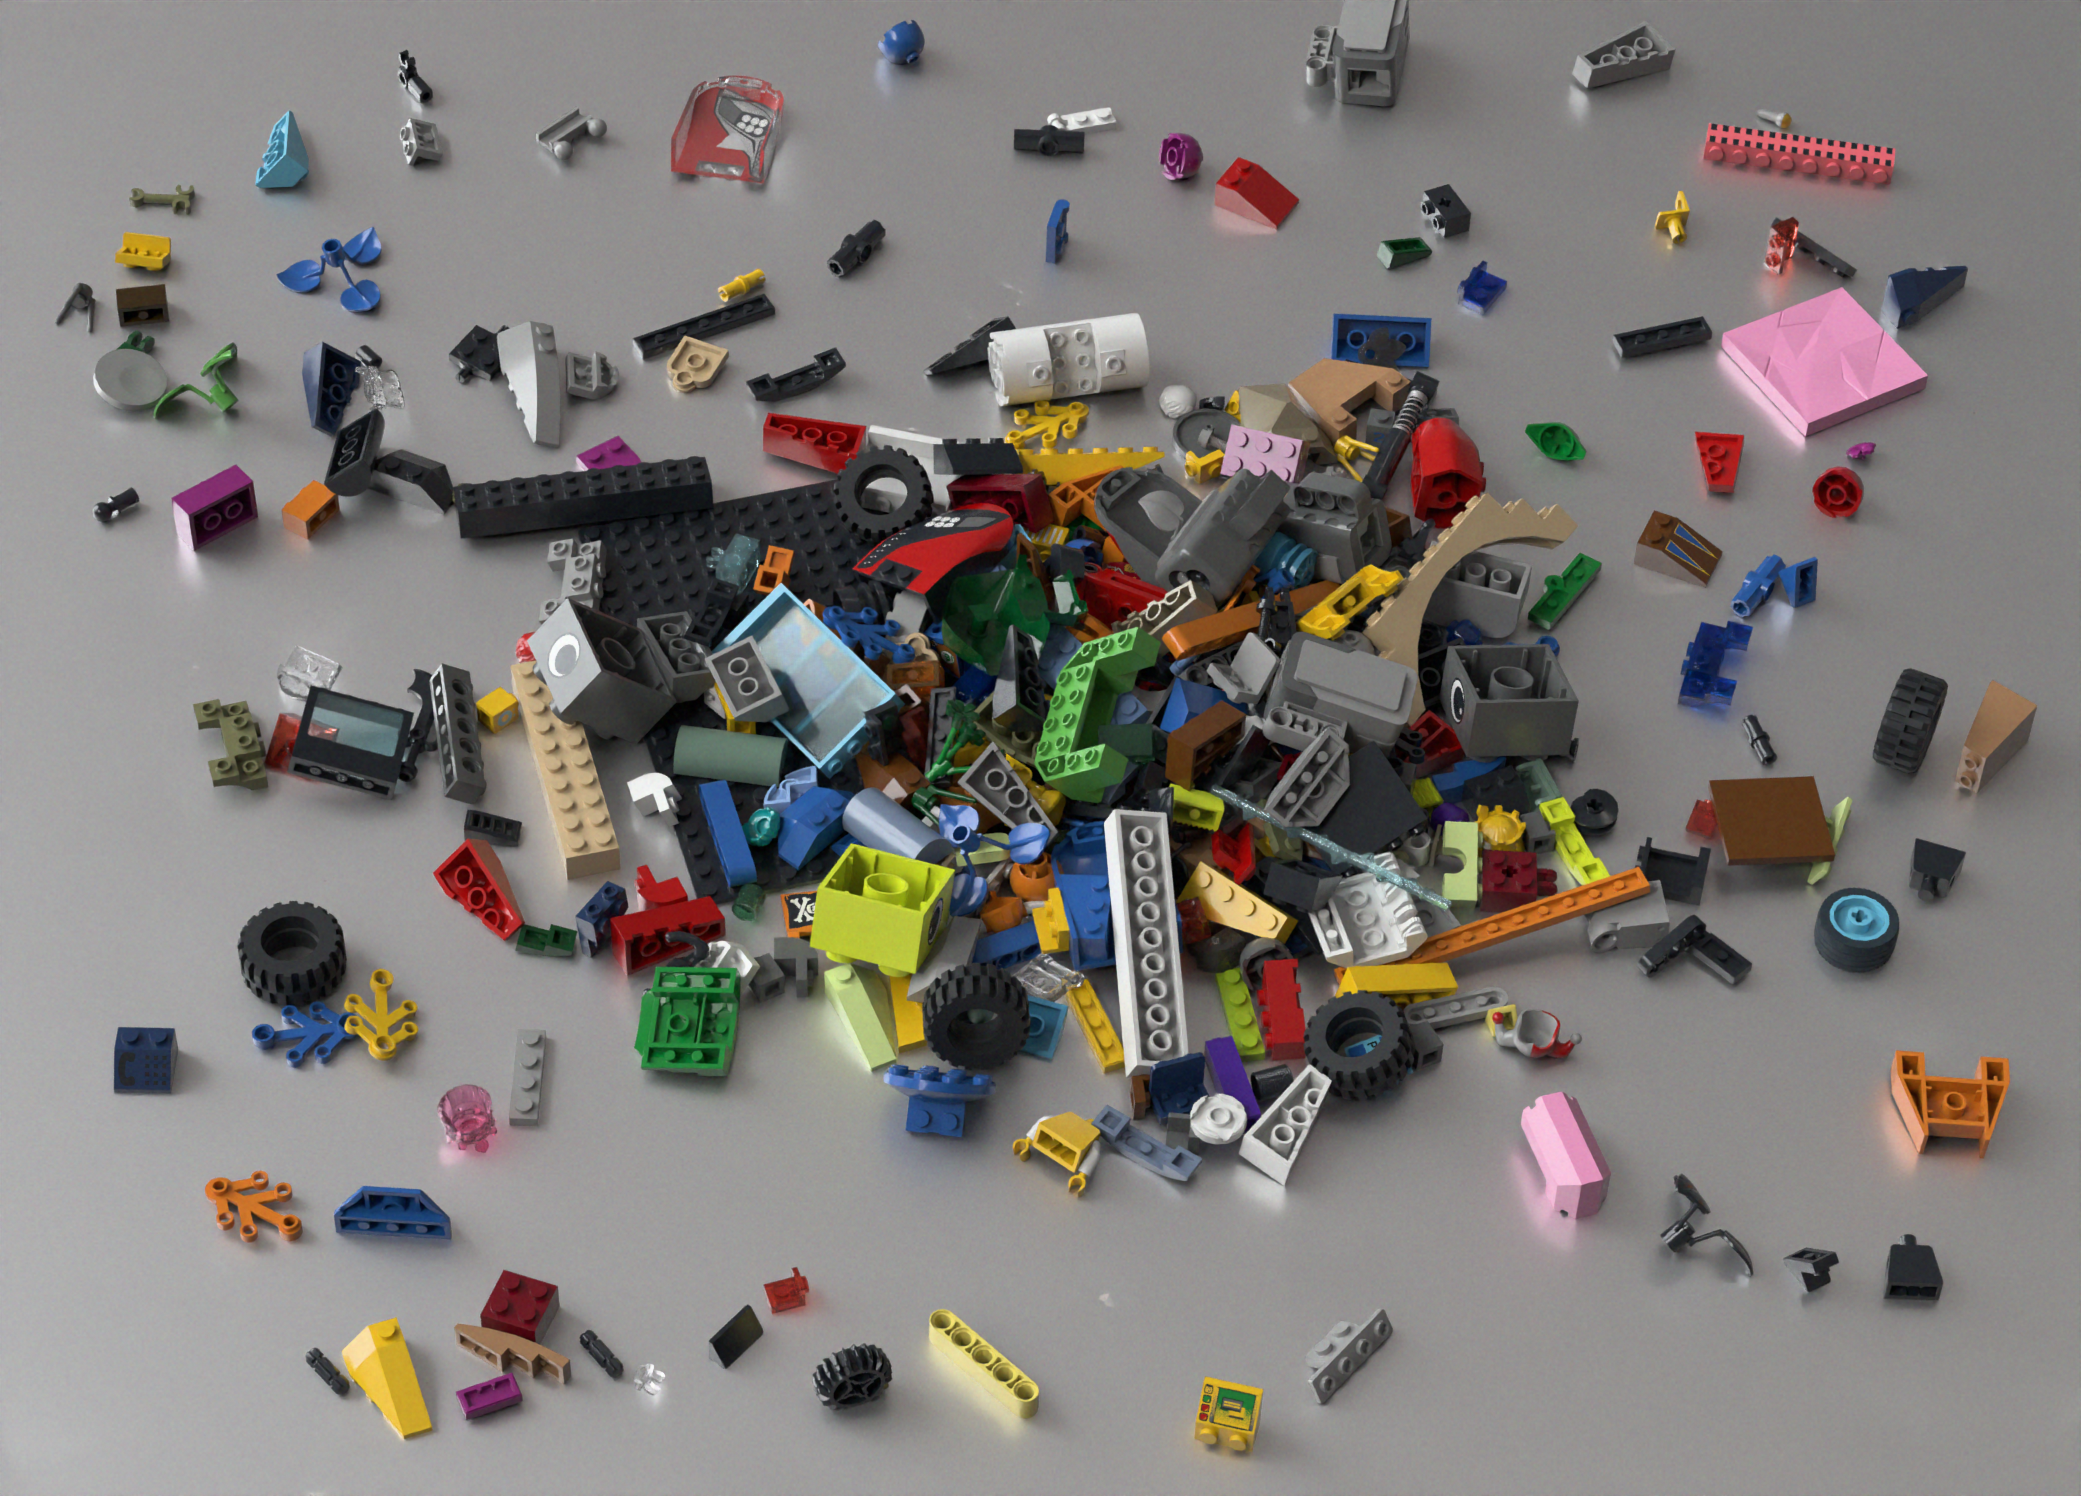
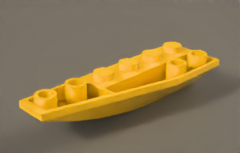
M1118 447V452H1108V448H1093V452L1083 453V448L1068 449V453H1058L1056 448H1043L1041 453L1033 454L1032 449H1016L1023 467V474H1028L1033 469H1037L1038 472L1043 471L1047 485H1057V482H1060V485H1062L1064 482L1119 465L1123 466V468L1132 467L1134 470L1165 457L1163 451H1158V447H1143V452H1133V447Z

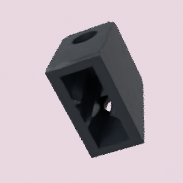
M1916 838L1911 856L1909 887L1918 890L1917 895L1923 901L1933 900L1934 895L1946 897L1961 873L1966 852Z
M1912 1234L1900 1236L1899 1244L1890 1246L1886 1263L1883 1298L1939 1301L1943 1279L1933 1248L1929 1245H1917L1916 1237Z

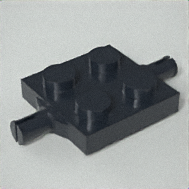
M476 325L449 353V361L462 368L455 375L458 382L463 383L469 375L480 376L488 381L494 378L501 370L497 335L502 331L510 329L508 326L503 325L497 333H492Z

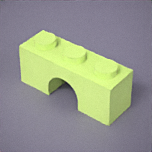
M1445 821L1442 855L1456 856L1462 861L1464 869L1459 873L1444 874L1442 880V901L1447 907L1475 908L1477 900L1482 898V883H1477V874L1482 873V857H1477L1478 848H1482L1483 834L1478 831V823Z

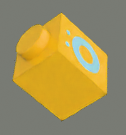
M499 687L476 702L477 719L492 733L496 734L519 719V702L512 693H508L502 687Z

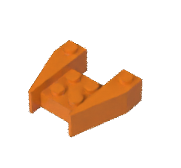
M1119 465L1064 482L1049 493L1048 500L1054 518L1052 523L1056 526L1065 527L1081 514H1084L1105 530L1095 512V494L1103 478L1111 472L1123 468V466ZM1110 536L1105 539L1101 552L1103 553V562L1105 564L1109 562H1127Z
M1896 1050L1891 1066L1892 1094L1918 1154H1923L1929 1135L1978 1139L1979 1158L1984 1159L2010 1084L2009 1058L1980 1056L1974 1075L1975 1079L1925 1076L1924 1052Z

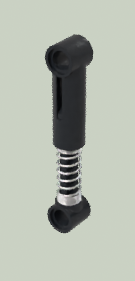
M1419 371L1416 372L1407 391L1409 395L1403 409L1400 411L1398 420L1395 421L1393 428L1388 430L1379 448V452L1362 481L1368 487L1371 498L1383 500L1389 483L1411 442V429L1415 428L1414 424L1417 423V419L1420 417L1419 414L1422 413V408L1425 407L1426 403L1431 402L1439 385V380Z

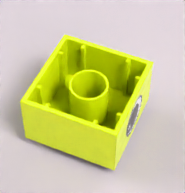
M851 843L817 889L810 947L826 951V956L835 962L853 963L859 959L878 964L879 970L889 976L904 977L910 973L916 974L933 945L947 927L955 869Z

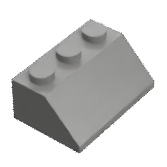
M753 636L747 637L705 658L735 721L767 722L789 711L784 697Z

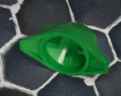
M1547 422L1528 424L1525 433L1546 456L1557 460L1584 459L1587 452L1581 444L1575 431L1566 424Z

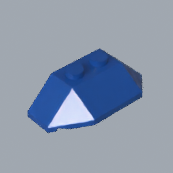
M816 786L809 789L779 814L778 856L799 871L846 831L843 828V814L855 794L848 791Z
M362 1186L334 1211L336 1233L452 1239L450 1217L421 1189Z

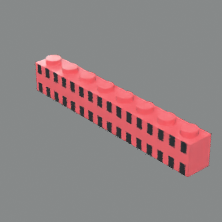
M1709 123L1703 159L1890 184L1896 149Z

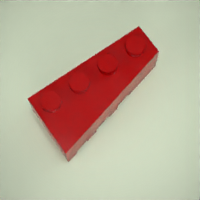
M768 413L763 426V451L838 474L840 469H846L845 462L849 458L855 460L857 458L856 453L861 450L865 453L867 426Z
M711 896L610 918L612 952L627 976L694 949L688 943L666 941L665 935L667 932L681 931L691 933L701 938L706 944L726 936L725 917Z

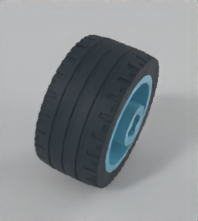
M1853 887L1835 891L1824 900L1817 915L1814 929V942L1817 951L1829 964L1844 971L1864 973L1878 969L1888 962L1895 949L1899 934L1898 913L1888 899L1869 889Z

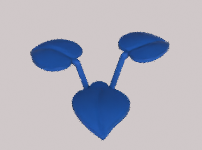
M374 227L358 234L347 242L344 247H342L339 240L328 239L322 244L324 255L320 256L321 267L313 260H303L276 274L278 280L287 289L305 293L314 290L320 285L321 280L319 276L324 274L326 262L334 268L341 267L351 287L341 294L340 301L342 306L352 312L367 311L376 307L380 302V290L373 281L367 279L361 280L354 285L344 265V261H349L351 264L355 263V261L359 264L371 263L380 256L382 251L381 243Z
M941 804L939 813L940 835L948 840L954 849L961 848L960 854L964 857L970 870V876L968 874H960L954 878L949 909L950 915L952 917H961L972 913L982 905L987 896L988 883L983 877H976L975 868L968 855L970 852H975L979 849L980 841L1004 850H1011V859L1018 864L1026 865L1037 860L1043 853L1050 838V830L1044 825L1037 823L1021 824L1009 833L1008 839L1010 844H1003L985 837L981 833H976L980 824V816L974 808L966 805L952 806Z

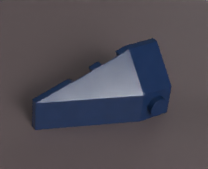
M323 341L304 352L302 377L311 427L332 437L335 435L344 416L343 411L346 405L352 399L351 394L359 384L361 361Z

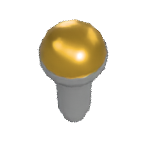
M1759 109L1757 112V116L1775 122L1782 129L1791 125L1792 118L1786 112L1774 113L1765 109Z

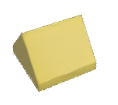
M1516 1004L1488 1010L1485 1021L1493 1037H1496L1495 1023L1492 1019L1493 1014L1501 1012L1504 1016V1027L1507 1030H1512L1518 1019Z

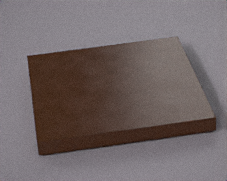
M1814 776L1709 780L1708 790L1728 866L1834 861L1835 852Z

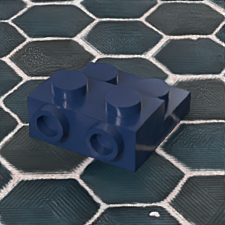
M607 881L575 916L582 954L592 957L598 949H601L611 936L610 918L623 916L629 907L625 888Z

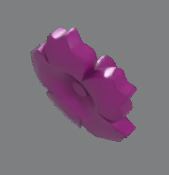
M1872 442L1857 444L1850 447L1846 451V455H1850L1853 459L1861 457V460L1866 459L1865 455L1874 452L1876 444Z

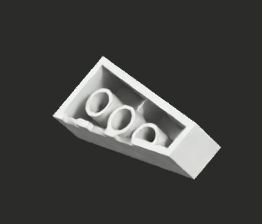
M1309 1064L1244 1135L1239 1154L1285 1186L1327 1098L1332 1080Z

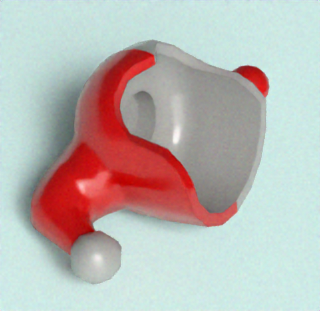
M1526 1009L1521 1011L1512 1030H1507L1504 1027V1016L1501 1012H1496L1492 1016L1495 1023L1497 1043L1500 1046L1517 1047L1527 1057L1541 1058L1548 1055L1563 1059L1568 1057L1574 1046L1582 1041L1579 1033H1573L1569 1041L1560 1043L1558 1040L1560 1021L1556 1016L1543 1010Z

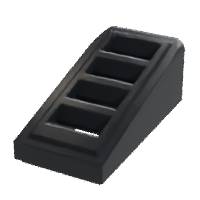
M467 810L464 823L465 841L467 839L487 840L489 844L518 846L522 822L477 810ZM507 829L512 830L511 835L506 834Z

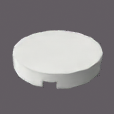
M1215 1094V1096L1211 1097L1207 1095L1201 1097L1193 1105L1190 1112V1124L1195 1135L1203 1141L1211 1144H1228L1236 1141L1244 1133L1247 1125V1115L1242 1103L1234 1097L1225 1094Z

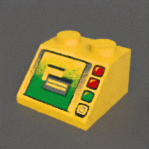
M1205 1376L1195 1423L1194 1439L1201 1440L1207 1444L1215 1443L1228 1446L1238 1451L1246 1450L1252 1452L1260 1425L1263 1389Z

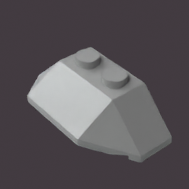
M1326 728L1301 753L1271 792L1264 811L1284 828L1319 826L1350 785L1349 745L1330 728Z

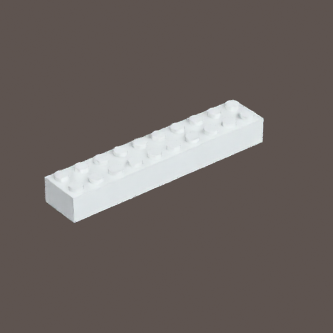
M1114 809L1104 822L1125 1072L1126 1078H1131V1076L1142 1074L1150 1075L1152 1065L1160 1061L1183 1057L1189 1054L1167 814L1162 812Z

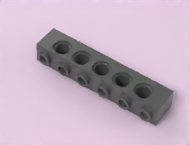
M441 663L429 682L444 796L473 805L479 796L484 794L487 786L484 779V762L481 757V742L479 741L478 722L476 721L475 714L476 704L473 700V684L471 683L469 671Z

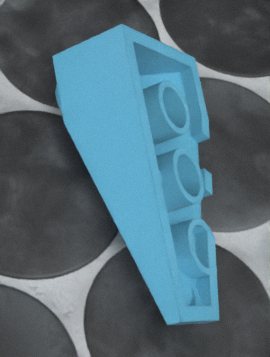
M289 110L273 127L267 143L270 147L262 157V160L265 162L264 167L258 168L256 173L255 185L258 188L293 187L298 181L302 182L309 174V158L294 114Z

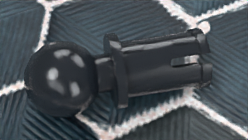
M131 487L115 497H108L109 503H97L93 507L92 514L97 521H108L113 512L119 515L125 508L138 503L139 496L134 488Z

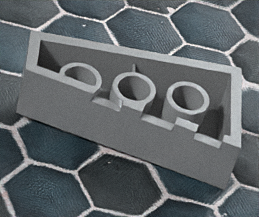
M1645 21L1578 54L1572 75L1588 89L1670 69L1676 49Z
M992 741L958 781V784L1012 830L1025 823H1037L1047 827L1050 830V838L1043 851L1045 852L1060 834Z

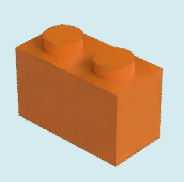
M313 480L283 507L284 528L308 540L340 510L338 495L331 492L325 485Z

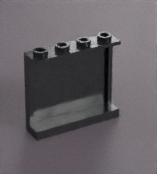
M1375 741L1370 742L1348 756L1350 785L1319 826L1302 827L1331 872L1343 875L1342 879L1357 875V871L1364 866H1373L1374 856L1384 854L1387 851L1391 853L1397 851L1403 846V841L1411 836L1412 838H1417L1426 831L1428 826V818Z

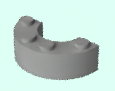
M904 590L901 594H896L893 603L894 610L893 612H888L885 622L887 620H894L901 627L897 636L891 637L886 635L885 639L893 643L905 642V639L910 634L916 632L924 633L927 625L933 623V619L921 596ZM882 648V651L887 655L888 650Z

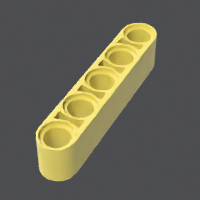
M939 1309L930 1315L929 1339L936 1348L1016 1416L1026 1419L1033 1417L1037 1413L1039 1388L1033 1380L951 1311Z

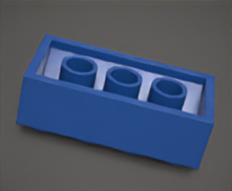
M1333 314L1331 359L1340 361L1348 359L1360 364L1429 367L1432 318Z
M1176 678L1160 729L1171 733L1221 700L1246 714V703L1237 704L1227 697L1228 694L1223 690Z

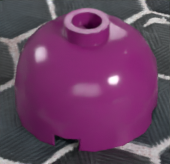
M1169 133V138L1163 139L1159 150V163L1164 165V169L1167 171H1162L1167 179L1171 180L1188 179L1196 174L1203 161L1202 149L1198 141L1189 134Z

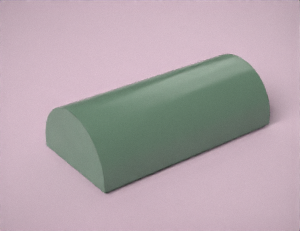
M681 725L675 746L674 774L766 786L776 784V787H779L789 748L788 739Z

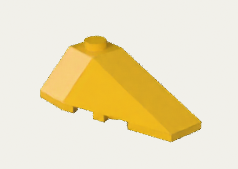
M397 1317L367 1326L342 1350V1356L350 1378L355 1384L358 1383L365 1391L367 1398L379 1407L383 1412V1416L403 1439L432 1431L430 1418Z

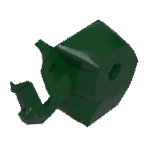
M1019 554L1015 569L957 577L952 582L944 603L941 630L943 644L958 657L989 676L998 675L1009 627L1015 625L1032 637L1039 660L1050 631V624L1073 627L1085 618L1088 612L1086 601L1079 599L1073 583L1074 575L1069 568L1066 574L1054 578L1053 581L1059 607L1057 613L1048 610L1047 600L1040 579L1034 576L1027 566V555Z

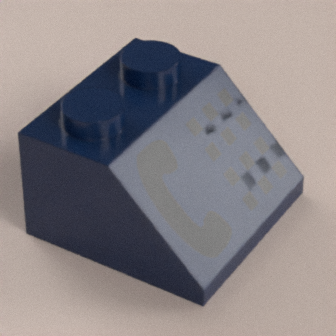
M118 1027L114 1047V1092L171 1094L178 1055L175 1028Z

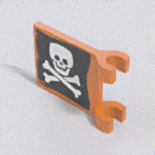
M817 891L780 895L787 937L800 938L801 936L811 935Z

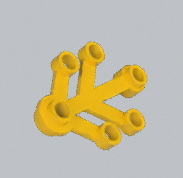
M1046 400L1037 401L1035 403V413L1039 416L1029 415V412L1024 409L1017 410L1014 413L1016 424H1036V426L1023 432L1018 430L1010 431L1005 438V443H1013L1015 449H1025L1026 440L1048 430L1047 433L1042 435V445L1045 448H1053L1057 445L1060 425L1068 421L1062 427L1063 436L1067 439L1075 438L1078 435V424L1084 423L1087 420L1089 408L1080 402H1073L1067 407L1049 406V402ZM1052 414V415H1058V416L1051 417V416H1044V415Z
M385 969L375 970L369 982L372 991L375 993L376 1013L357 994H349L344 1003V1008L348 1012H358L376 1028V1034H374L363 1025L360 1017L353 1015L349 1016L344 1026L346 1032L352 1035L358 1034L369 1044L370 1054L381 1061H388L394 1058L397 1052L396 1046L404 1040H414L418 1033V1026L415 1023L405 1022L401 1030L391 1036L388 1035V1029L402 1019L414 1018L418 1007L414 1001L405 1000L398 1009L388 1015L387 992L391 989L394 977L391 972Z

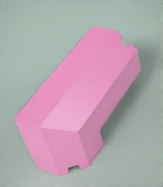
M1564 1092L1540 1096L1535 1100L1537 1106L1532 1110L1529 1106L1523 1110L1521 1126L1547 1180L1545 1192L1552 1208L1558 1212H1561V1209L1569 1212L1568 1216L1574 1219L1597 1214L1601 1203L1607 1197L1611 1171L1575 1097L1571 1096L1570 1099Z

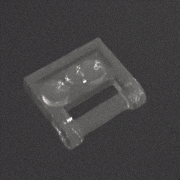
M1042 953L1012 975L1021 982V986L1025 988L1028 995L1056 1002L1072 988H1079L1084 982V975L1076 970L1071 971L1053 961L1052 957L1048 954ZM1046 970H1049L1050 972L1056 974L1057 976L1061 977L1062 979H1059L1058 977H1056V976L1050 974V973L1047 972Z

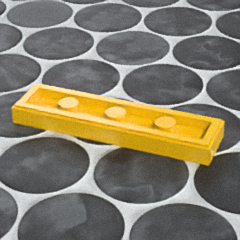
M1089 979L1062 986V993L1103 1074L1125 1068L1123 1046Z

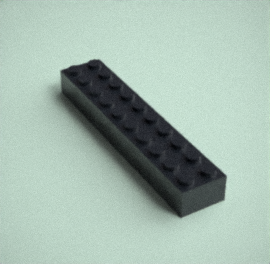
M691 456L680 460L666 459L655 463L641 462L630 466L616 465L605 469L591 468L580 472L566 471L555 475L541 474L530 478L515 477L505 481L490 480L480 484L465 483L453 487L461 539L714 508L712 480L706 458Z

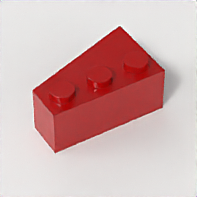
M1430 710L1409 728L1412 731L1420 732L1423 736L1422 745L1419 748L1425 751V759L1423 763L1416 764V779L1463 760L1465 752L1454 729ZM1403 736L1398 737V738H1400V739H1402V740H1404V741L1406 742V738H1405V737H1403ZM1395 748L1396 757L1402 759L1405 763H1411L1408 760V754Z

